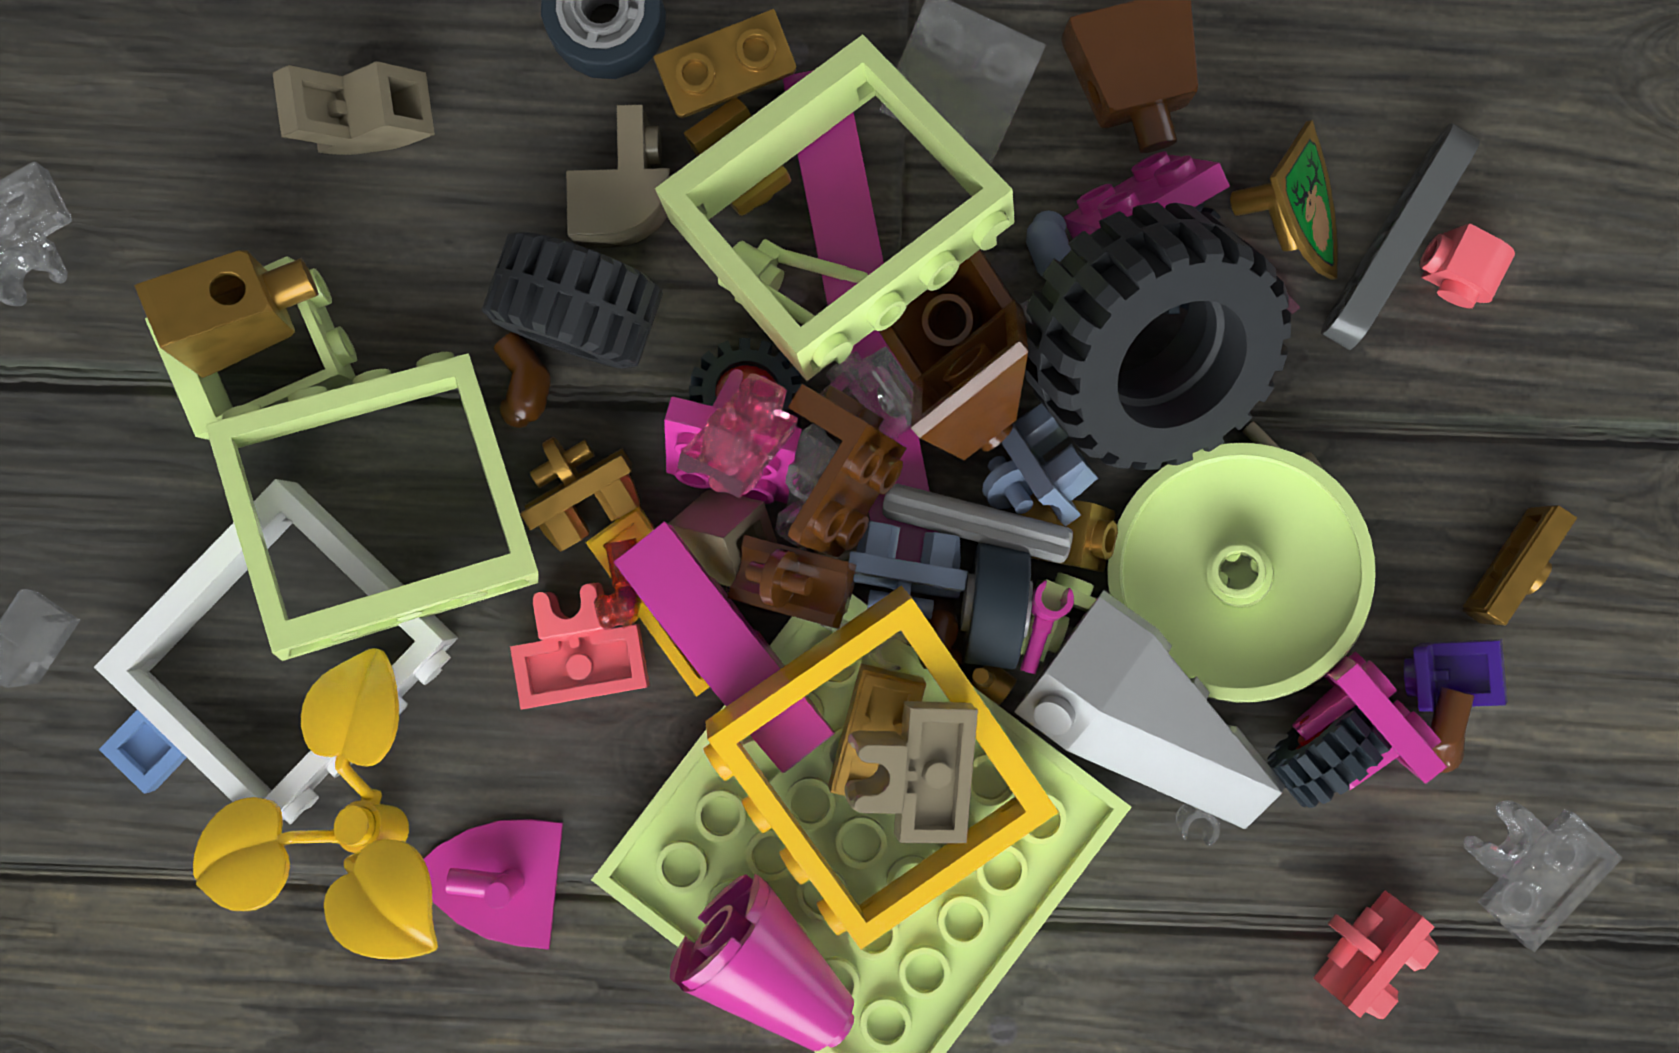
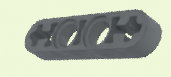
M1450 123L1438 135L1330 311L1321 329V334L1347 350H1351L1361 341L1472 160L1480 144L1479 138L1454 123Z

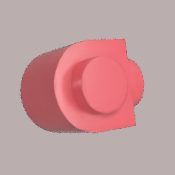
M1469 223L1443 234H1438L1430 242L1420 260L1419 266L1425 270L1421 278L1439 286L1437 294L1444 300L1460 307L1473 308L1476 302L1489 303L1492 301L1515 256V251L1506 242Z

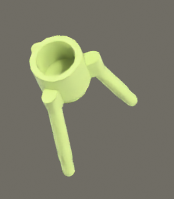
M764 239L757 249L743 240L733 247L734 251L792 318L802 325L815 315L778 292L784 278V271L777 267L778 263L854 283H859L868 276L866 272L848 268L844 265L785 250L767 239ZM718 278V284L728 290V288Z

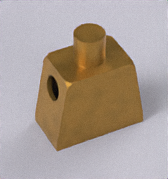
M238 250L134 285L159 347L202 378L291 337L295 333V329L286 308L319 295L312 275L301 258L267 271L248 250Z

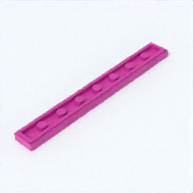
M812 71L797 73L784 78V90L787 91ZM852 112L800 151L797 156L818 259L844 265L870 275L883 265L884 262L854 112ZM821 274L827 306L858 284ZM873 330L853 346L850 355L839 365L844 392L872 412L884 418L878 430L907 448L900 459L903 461V468L895 484L898 483L929 491L919 437L911 429L912 401L906 373L879 331ZM879 494L869 510L870 521L899 527L900 532L895 559L919 563L924 534L926 532L938 531L886 518L883 515L885 494Z

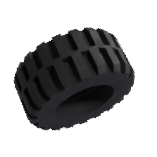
M1156 202L1133 207L1132 215L1128 217L1121 211L1099 220L1101 228L1089 235L1086 231L1078 234L1068 243L1072 248L1060 262L1054 258L1044 271L1043 278L1046 280V283L1041 291H1033L1026 310L1032 321L1031 323H1025L1028 343L1025 377L1034 388V395L1082 451L1090 457L1100 458L1106 465L1117 468H1130L1132 465L1135 470L1160 469L1161 463L1164 461L1169 465L1177 466L1193 460V453L1201 449L1210 452L1223 444L1224 440L1222 437L1234 427L1240 430L1252 418L1249 412L1259 400L1265 402L1274 388V382L1271 378L1275 371L1283 370L1288 355V347L1283 344V340L1291 338V312L1286 309L1289 307V295L1284 281L1276 276V268L1256 249L1207 211L1199 212L1192 205L1176 202L1167 204L1164 208ZM1189 303L1187 315L1180 330L1161 353L1137 368L1119 372L1122 360L1129 346L1145 326L1169 309Z

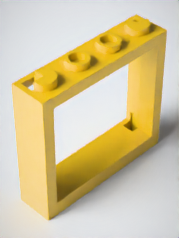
M902 585L705 721L707 739L710 744L704 747L703 750L713 768L724 781H727L732 776L737 779L748 794L741 801L751 820L763 834L771 828L775 831L786 846L779 851V854L789 872L800 885L808 880L813 883L823 897L817 902V906L825 921L838 936L848 931L860 949L872 943L1059 813L917 604ZM901 630L950 702L971 703L978 709L975 739L1015 797L970 827L967 832V843H947L858 905L740 741Z

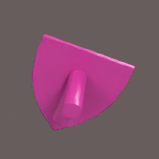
M536 819L498 820L469 828L440 844L424 858L431 879L432 902L457 924L486 939L520 947L550 949L563 822Z

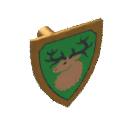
M1313 120L1306 121L1270 176L1271 183L1233 191L1230 203L1232 211L1236 216L1269 210L1281 249L1283 251L1299 249L1302 256L1316 272L1330 280L1337 279L1338 256L1335 209L1324 156Z

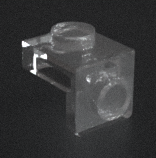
M886 346L865 359H862L857 351L853 352L840 365L837 363L827 371L826 376L831 383L820 395L823 396L831 385L855 399L872 412L884 418L878 430L893 440L911 427L914 383Z

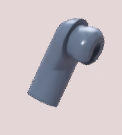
M1042 211L1037 214L1027 228L1026 244L1036 270L1042 277L1044 271L1054 258L1060 262L1071 250L1065 233L1067 226L1065 219L1054 211Z

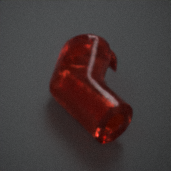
M636 538L605 544L614 593L600 595L594 601L597 621L603 629H611L618 625H622V628L625 629L634 624L638 619L642 599L614 564L615 560L637 544Z

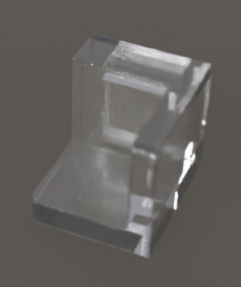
M21 589L0 619V684L6 688L38 684L80 620L37 591Z

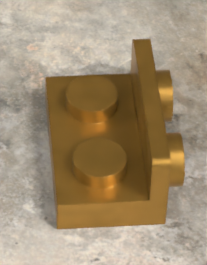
M774 9L653 56L668 97L679 118H685L789 77L796 72V63Z

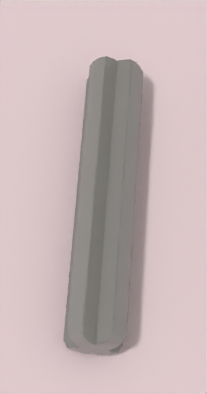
M898 483L894 484L884 497L883 515L888 519L980 543L1028 552L1030 556L1056 563L1064 562L1070 552L1073 531L1068 527Z

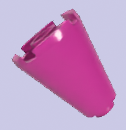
M747 874L738 877L726 886L698 916V919L706 926L696 942H692L686 936L683 938L671 963L670 979L682 991L809 1050L819 1051L826 1046L830 1048L837 1046L845 1039L854 1024V1015L852 1014L854 999L768 882L757 874H754V879L750 878Z

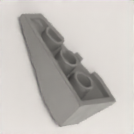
M1103 590L1062 642L1058 651L1051 656L1040 670L1014 712L1065 750L1246 829L1282 794L1285 787L1284 783L1237 726L1227 725L1209 704L1207 698L1210 692L1198 677L1189 679L1170 656L1169 651L1172 645L1159 629Z

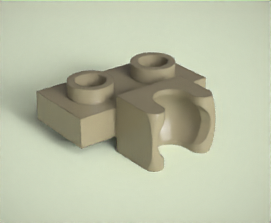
M904 701L901 735L896 731L858 730L852 732L848 736V742L856 750L861 761L877 763L879 765L877 771L871 777L850 780L845 784L844 792L849 806L860 813L895 814L894 835L900 843H967L978 709L971 703Z

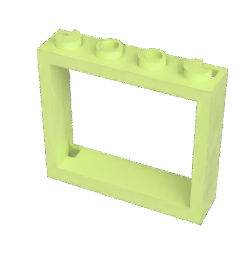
M863 34L655 188L670 222L806 381L834 360L839 365L844 362L850 355L853 346L873 330L882 331L893 325L904 313L906 305L927 289L933 291L944 286L956 274L961 263L980 249L986 251L996 246V237L1015 223L1013 189ZM876 95L972 197L800 327L708 220Z
M452 352L434 353L417 361V367L391 374L389 369L367 371L356 376L352 380V385L327 391V388L323 386L300 389L287 397L288 402L263 409L259 404L237 406L221 414L222 420L205 424L271 651L282 661L399 626L398 624L418 617L425 618L538 583V569L469 353L454 357ZM458 388L510 554L288 620L238 448Z

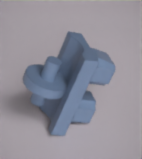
M1041 403L1012 423V431L1001 443L1013 461L1007 462L1003 456L993 458L988 464L991 473L983 483L982 492L990 506L996 509L1013 507L1018 514L1026 513L1032 508L1033 501L1030 496L1034 493L1043 505L1051 506L1060 522L1066 527L1081 516L1072 500L1088 488L1098 477L1073 444L1069 445L1048 462L1045 461L1043 455L1069 435Z
M869 521L867 530L857 545L856 552L850 551L848 562L857 565L853 577L854 582L897 589L902 585L909 595L910 592L958 600L960 592L965 591L968 572L959 570L961 562L960 537L938 532H926L923 537L920 562L895 559L900 528L891 524ZM870 590L867 609L890 593ZM912 597L925 618L931 619L934 600Z

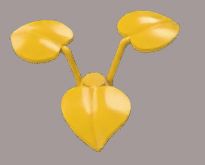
M368 649L324 673L307 693L301 712V729L308 748L319 756H336V771L361 796V800L348 804L338 813L334 822V829L288 831L282 833V812L277 803L259 797L236 800L216 813L203 830L194 853L193 875L196 879V885L221 907L232 911L257 910L276 899L288 879L290 860L284 847L285 845L294 843H338L346 851L354 854L344 859L343 865L348 874L338 878L329 887L325 895L324 912L328 928L335 940L354 953L376 959L394 960L429 954L437 950L438 943L433 925L430 874L421 854L412 845L406 843L409 834L408 819L401 809L391 805L380 804L382 799L381 791L371 789L350 765V762L356 765L368 767L379 763L389 752L395 740L399 721L398 691L394 671L383 650Z

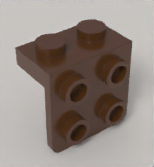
M802 384L788 408L842 440V443L791 525L788 536L800 545L833 557H839L845 550L853 549L862 539L869 524V518L866 515L878 495L887 493L898 480L903 468V461L900 459L907 448L879 431L878 429L883 423L884 418L872 412L855 399L831 385L822 396Z

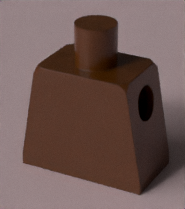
M1134 0L1070 17L1061 40L1098 124L1102 128H1110L1132 122L1140 153L1159 151L1177 143L1170 112L1186 107L1198 91L1191 0Z

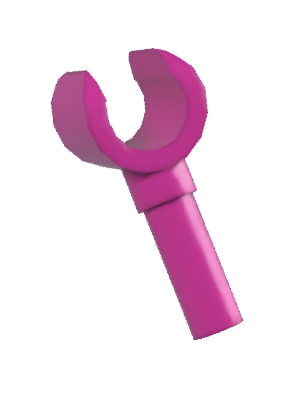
M1047 580L1037 586L1032 594L1031 613L1035 616L1020 668L1022 671L1036 674L1048 634L1051 633L1054 621L1066 615L1074 604L1072 589L1067 588L1060 600L1059 610L1050 611L1041 600Z

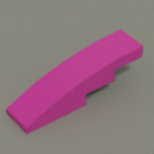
M663 522L614 561V564L654 617L725 706H728L785 666L760 632L752 628L733 601L727 598V593L718 581L709 576L669 523ZM806 695L751 733L750 736L782 773H786L833 736L835 732Z

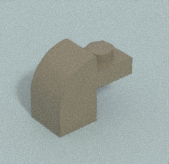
M377 61L344 76L292 65L273 72L281 137L317 143L318 153L354 155L391 150L435 135L426 72Z
M617 105V170L566 171L567 233L576 245L585 248L631 245L650 236L667 218L655 188L671 177L672 173L670 168L651 169V165L661 164L662 161L661 132L659 125L650 126V121L643 105Z

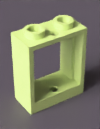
M286 256L264 266V268L270 271L295 260ZM313 268L309 271L319 295L297 305L325 369L246 404H259L263 409L288 402L287 397L300 389L323 386L327 388V391L353 384L352 380L356 376L350 364L357 361L356 352L346 332L340 326L334 328L325 307L332 303V298L325 281L316 269ZM145 318L195 437L210 440L205 424L222 420L221 414L233 408L218 372L202 378L162 350L158 345L148 318Z

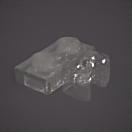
M35 161L0 180V301L11 306L20 307L26 304L27 294L23 286V280L31 269L48 272L49 278L59 284L64 283L68 277L67 270L54 243L46 239V236L73 220L50 172Z
M1509 800L1502 801L1496 805L1495 811L1507 825L1508 835L1505 842L1496 846L1490 842H1482L1478 837L1471 835L1464 839V847L1491 874L1499 877L1497 882L1480 898L1478 903L1521 944L1535 952L1622 860V857L1576 813L1563 810L1546 827L1522 805Z

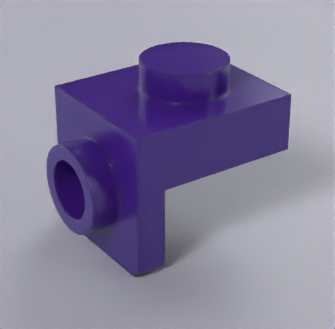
M1502 639L1420 643L1413 649L1414 658L1404 659L1406 694L1408 697H1418L1419 712L1435 710L1441 687L1475 695L1472 707L1505 706L1508 703Z

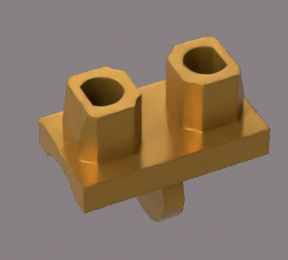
M552 437L542 443L549 461L530 471V474L539 488L558 477L563 483L525 504L526 510L522 511L520 515L530 530L539 526L543 534L561 552L581 541L590 533L589 528L575 507V504L595 494L611 521L624 516L640 506V498L634 481L629 474L632 471V462L624 449L621 448L578 473L575 467L595 456L587 441L583 440L565 451L559 441Z

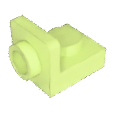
M1059 572L1054 582L1047 580L1041 598L1043 605L1050 611L1059 610L1060 600L1067 588L1072 589L1074 595L1072 607L1087 612L1096 600V598L1091 597L1094 585ZM1037 580L1034 589L1046 580ZM1032 613L1027 636L1023 638L1021 655H1025L1033 630L1032 625L1035 616ZM1063 616L1054 621L1040 661H1044L1047 651L1056 653L1060 648L1068 628L1069 617Z

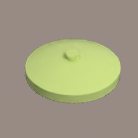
M1255 443L1221 444L1210 452L1201 449L1193 453V460L1177 466L1168 464L1150 477L1132 497L1118 521V534L1114 553L1108 559L1110 595L1159 629L1172 645L1169 651L1170 656L1189 679L1198 677L1210 692L1208 698L1236 703L1259 702L1283 697L1304 689L1322 678L1346 656L1364 628L1373 600L1376 574L1375 556L1367 525L1350 495L1331 475L1310 460L1293 452Z

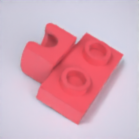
M589 583L581 587V608L573 618H569L561 612L558 598L554 593L538 592L534 594L533 607L538 637L542 641L510 646L521 710L650 686L640 624L608 629L610 625L605 596L600 583Z

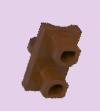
M744 535L741 546L742 558L736 579L730 586L727 598L840 629L843 615L848 611L855 585L853 577L856 564Z

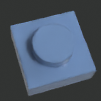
M138 709L99 749L144 794L155 791L187 758Z

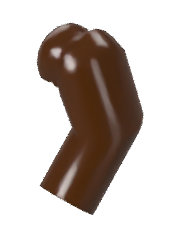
M1446 687L1440 688L1430 726L1441 741L1432 750L1447 766L1440 773L1451 772L1462 763L1466 728L1475 696Z

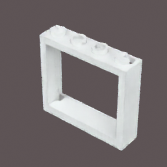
M275 479L254 501L267 549L293 523L368 596L403 586L396 577L298 483ZM233 522L94 668L232 802L249 797L272 800L279 805L283 820L285 819L289 824H292L304 810L311 808L317 801L319 796L313 789L328 773L334 778L340 775L335 769L336 756L323 757L310 751L271 790L149 672L248 570ZM435 615L425 618L418 617L398 624L415 640L409 649L392 665L398 691L399 715L408 705L401 697L418 680L426 685L442 671L441 667L451 658L445 651L458 639Z

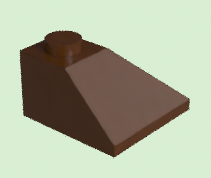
M1016 299L914 380L911 429L919 438L966 460L980 448L983 451L995 448L1010 434L1013 429L1012 423L1017 418L1028 357L1024 309Z

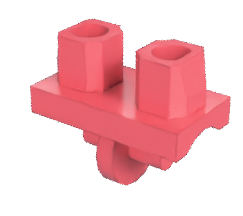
M1385 890L1371 908L1366 907L1352 925L1337 914L1327 923L1342 938L1328 953L1327 957L1329 959L1313 979L1358 1017L1361 1018L1366 1012L1379 1019H1384L1398 1002L1399 991L1389 982L1402 966L1406 964L1414 971L1425 969L1438 954L1439 948L1429 935L1434 926L1419 913L1404 905Z

